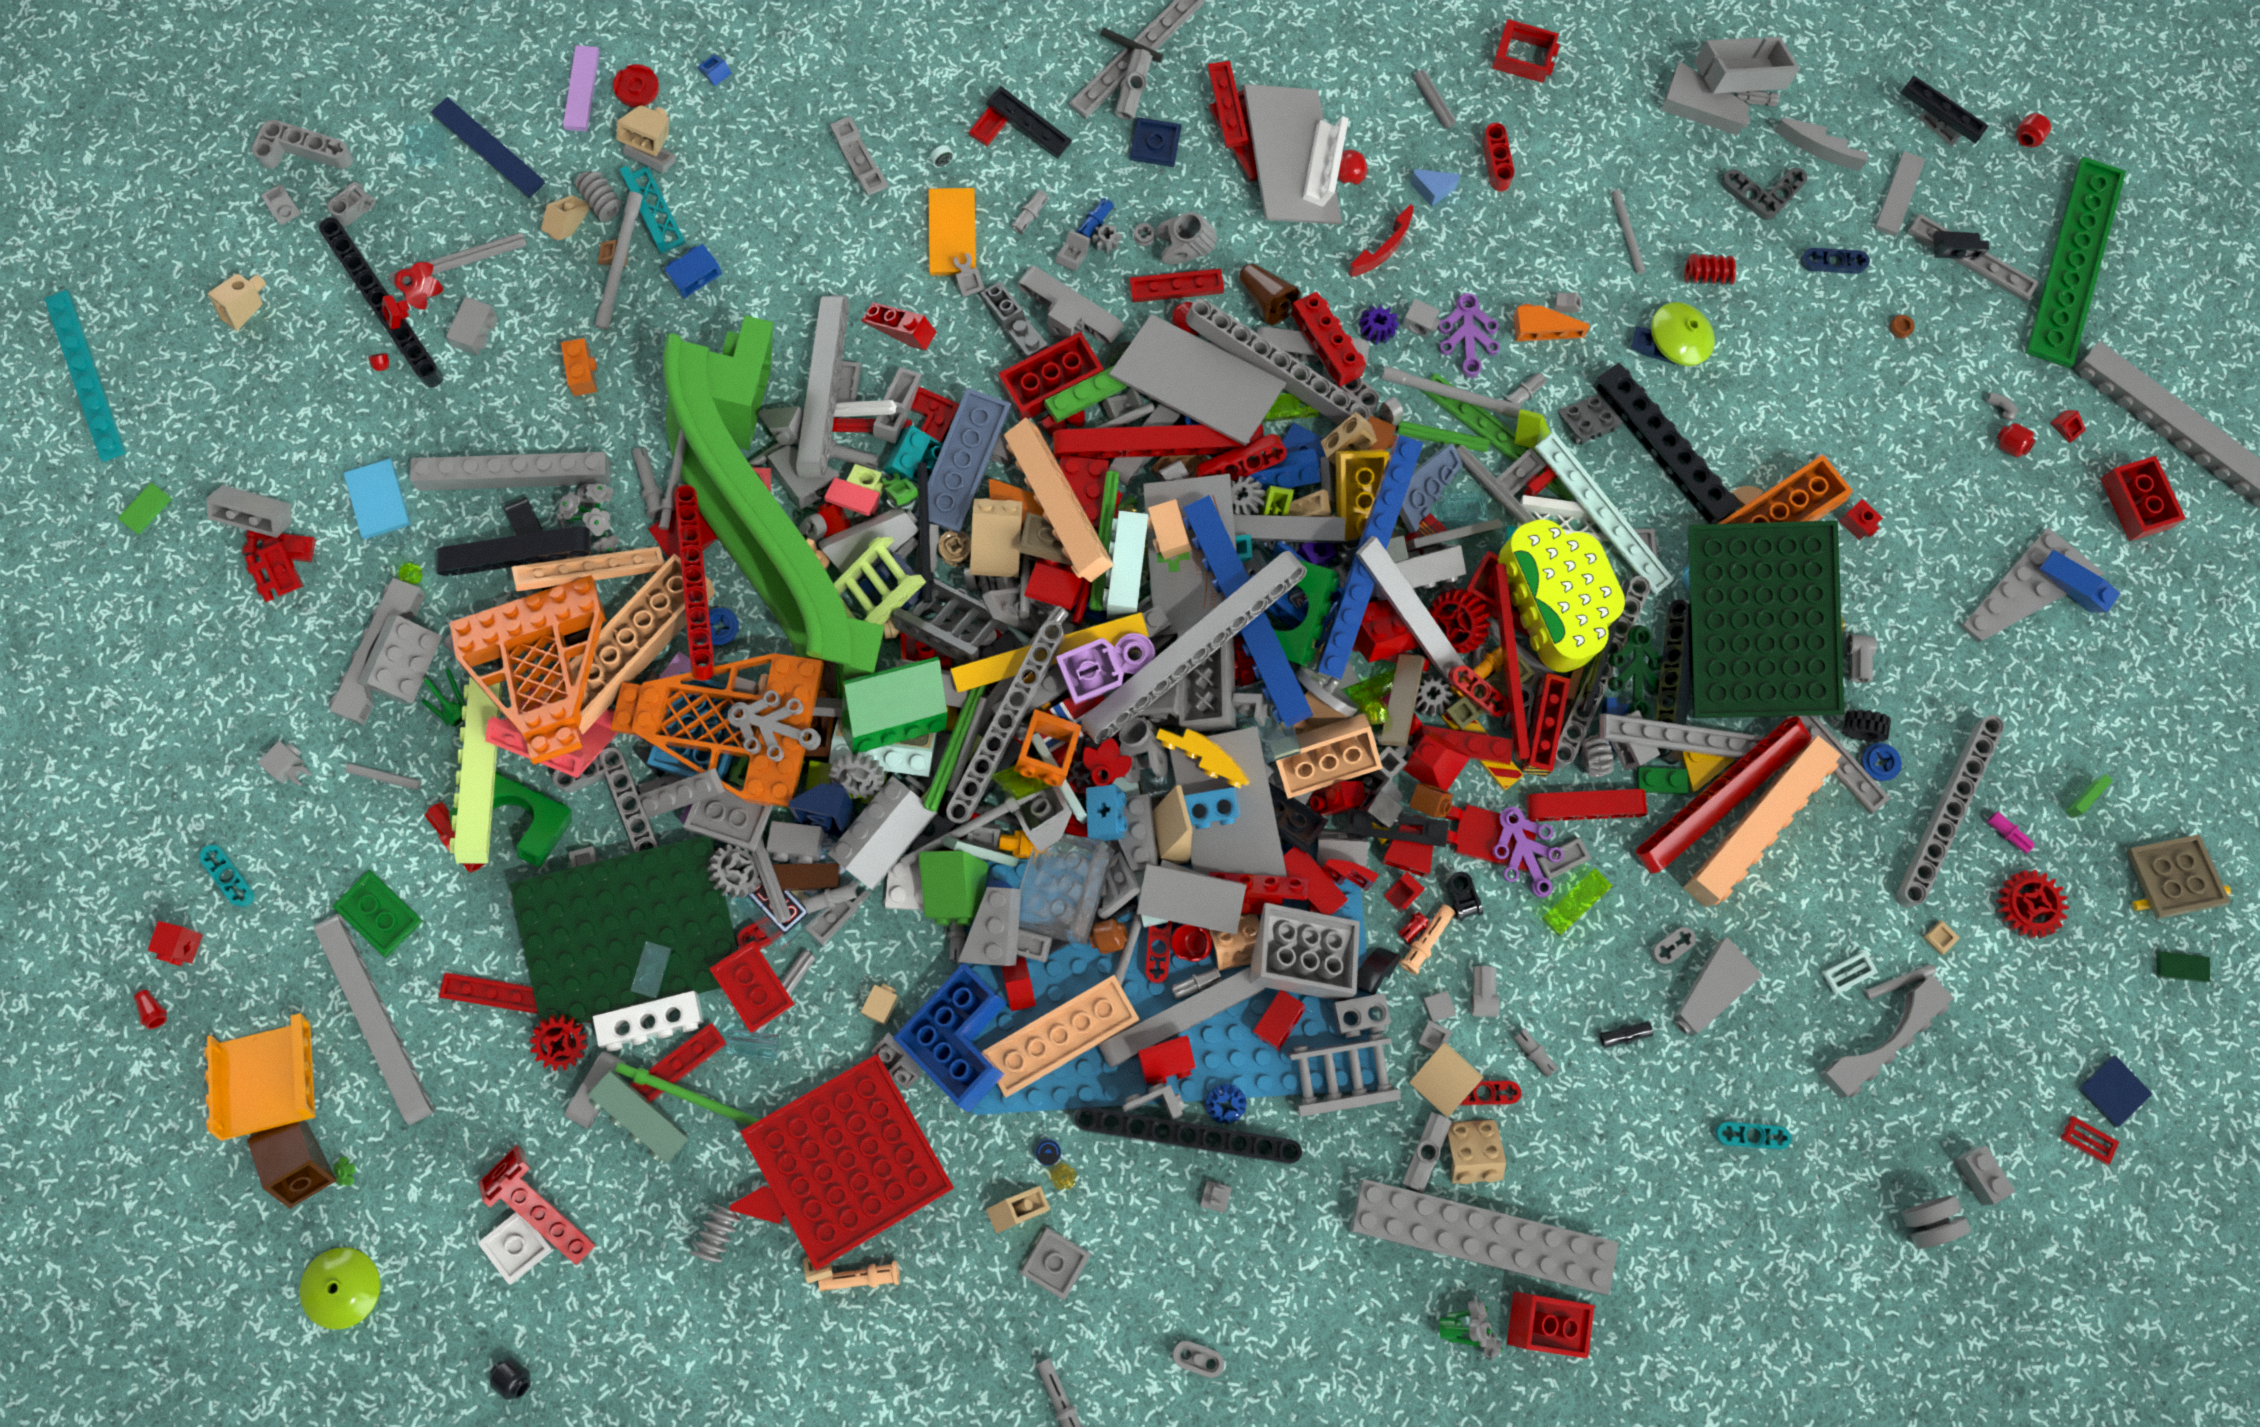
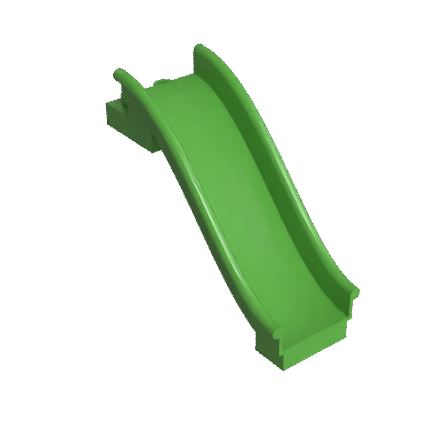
M745 315L740 333L728 330L722 354L709 351V347L682 341L679 335L667 334L663 354V370L668 394L666 430L673 460L680 428L687 440L680 477L684 485H690L696 489L698 510L771 610L786 634L796 657H814L837 663V698L842 699V681L875 673L885 626L847 617L838 592L818 557L739 449L750 451L759 417L758 413L761 410L771 372L774 322Z

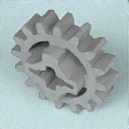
M848 752L846 757L840 754L838 760H833L829 777H831L830 782L842 784L847 789L848 794H853L854 799L858 795L867 799L868 793L875 796L876 791L882 789L885 774H883L884 767L878 766V760L871 761V755L869 754L866 757H862L861 752H858L856 756Z
M727 844L723 849L719 848L714 853L715 855L710 858L709 862L711 865L707 868V871L713 874L708 879L709 881H716L717 884L714 886V889L722 888L723 896L729 892L731 899L737 897L738 894L742 899L746 895L752 894L756 887L761 884L760 874L753 855L748 854L749 850H740L738 846L732 848L730 844Z

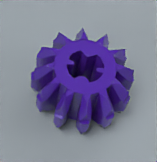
M1382 304L1378 305V309L1371 305L1368 311L1364 310L1362 312V318L1359 320L1358 325L1361 327V335H1367L1366 341H1370L1373 338L1375 339V345H1377L1380 339L1386 344L1389 338H1394L1395 330L1398 329L1399 324L1396 321L1397 314H1390V307L1384 310Z

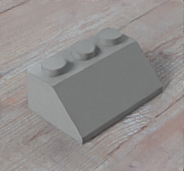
M1015 777V781L1012 779L1002 785L1001 788L1007 798L1012 795L1016 797L1031 788L1036 792L1037 797L1020 805L1021 808L1014 811L1028 839L1041 852L1062 838L1072 811L1057 785L1051 786L1033 777V780L1029 782L1025 781L1024 778Z

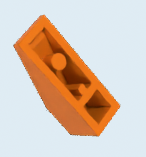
M1521 305L1517 307L1513 315L1516 342L1585 338L1590 329L1588 323L1541 305Z

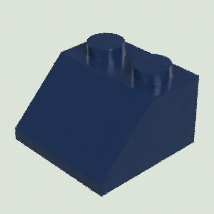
M891 553V556L906 575H916L898 553ZM881 561L874 570L889 590L892 591L898 586V580L884 561ZM866 575L858 585L873 605L878 606L882 602V595ZM922 587L900 608L907 610L922 597Z

